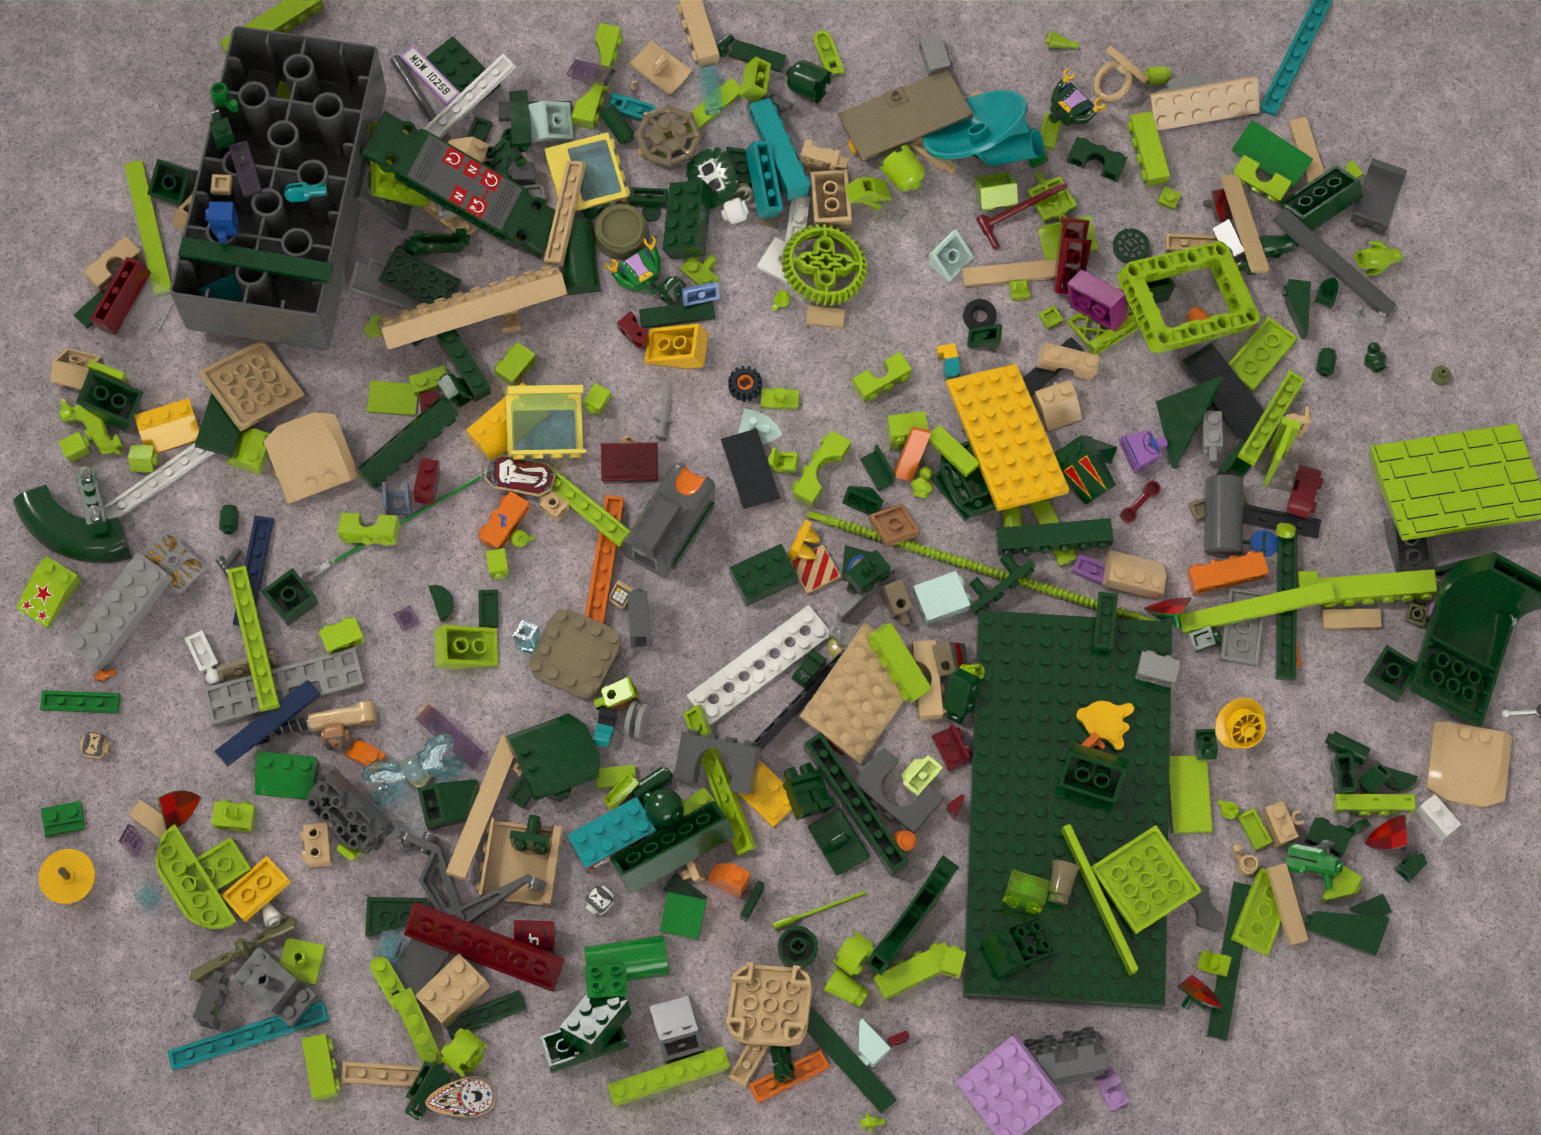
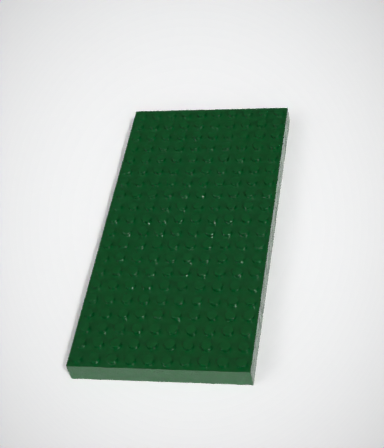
M978 611L975 664L980 663L984 667L985 674L982 679H979V691L975 696L976 706L973 710L964 951L966 955L963 963V998L1162 1010L1165 1007L1167 915L1135 935L1099 883L1138 966L1137 972L1129 976L1080 870H1078L1067 905L1048 901L1050 894L1048 892L1052 876V861L1061 860L1076 864L1061 832L1063 826L1068 824L1072 826L1090 866L1098 863L1155 825L1168 841L1171 688L1135 679L1142 651H1154L1157 655L1164 657L1166 655L1172 656V622L1116 618L1113 650L1105 651L1093 649L1096 617ZM1097 701H1107L1115 705L1131 703L1134 707L1133 713L1123 718V722L1129 724V730L1122 735L1124 747L1121 750H1116L1108 741L1101 740L1105 745V748L1102 750L1103 752L1129 759L1116 803L1058 786L1071 742L1082 744L1090 736L1085 726L1077 720V711ZM1038 917L1056 953L998 978L981 941L992 932Z

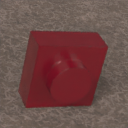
M439 391L420 393L421 413L439 398Z

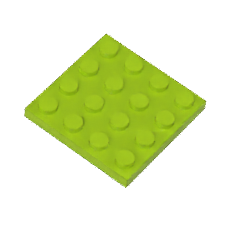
M377 121L370 122V136L378 123ZM402 129L403 133L409 135L407 130ZM386 159L388 164L393 165L391 160ZM371 161V195L420 208L427 207L430 199L396 180L394 173L383 172L378 164Z
M1156 825L1091 866L1096 879L1135 935L1202 892Z

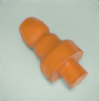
M115 669L98 670V674L94 675V679H100V682L105 681V678L115 676L117 673Z

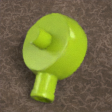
M785 290L777 292L774 297L775 304L771 309L776 311L779 307L787 306L791 300L789 292Z
M518 529L512 532L510 540L515 547H523L528 541H534V535L529 536L524 530Z
M1222 799L1218 800L1217 804L1221 806L1220 812L1223 817L1227 819L1237 817L1239 807L1235 803L1224 802Z
M866 1113V1118L860 1120V1127L862 1129L868 1128V1132H873V1127L884 1125L885 1120L884 1118L871 1117L870 1113Z

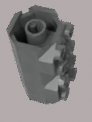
M337 769L328 772L325 775L327 779L324 781L320 779L308 794L307 806L310 808V812L321 822H330L335 827L338 839L348 848L358 849L362 854L370 853L373 848L378 850L384 844L383 839L393 832L395 827L392 825V822Z
M1084 1027L1079 1031H1065L1062 1033L1063 1037L1061 1039H1055L1054 1035L1049 1034L1043 1036V1038H1029L1023 1041L1025 1047L1055 1086L1108 1075L1109 1065L1106 1048L1100 1045L1104 1041L1099 1031H1094V1027Z

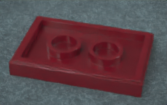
M658 442L600 444L601 481H658Z

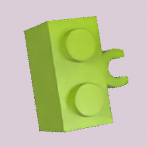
M222 799L221 802L215 801L211 825L214 829L253 832L257 809L251 802L241 801L240 804L233 803V801Z

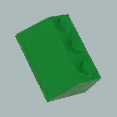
M258 751L255 766V795L307 800L309 792L317 782L319 768L317 757Z

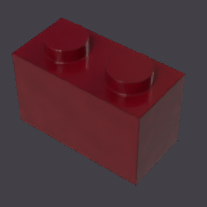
M420 458L413 490L415 502L434 505L440 477L439 460Z

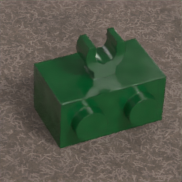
M875 550L846 572V579L859 595L864 592L868 593L875 587L878 581L883 582L890 576L891 566Z

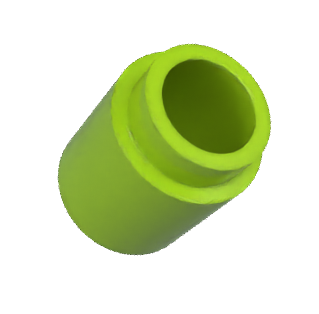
M1147 67L1146 71L1143 72L1149 78L1146 81L1148 86L1166 84L1171 79L1169 67Z

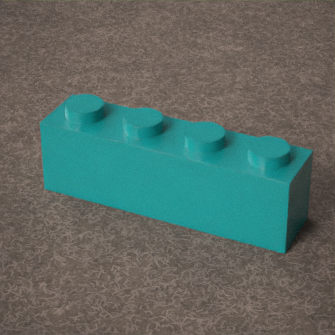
M753 141L746 148V156L758 219L776 218L783 210L771 143L770 141Z

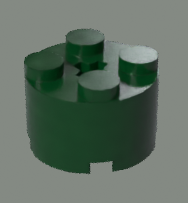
M804 926L789 927L778 940L777 951L779 959L786 967H793V965L800 966L801 969L809 967L817 956L818 941L816 936ZM796 944L801 948L800 951L794 949Z

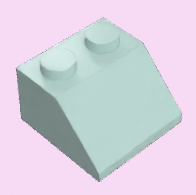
M540 101L528 105L532 141L548 142L574 139L569 102Z

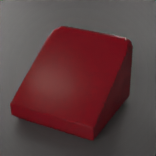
M962 794L949 802L946 807L947 812L954 821L965 798Z

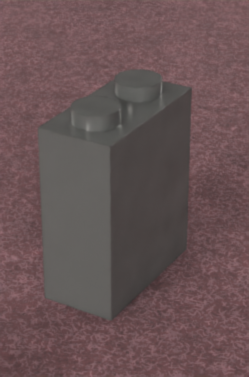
M634 589L632 592H628L631 648L650 647L647 591Z

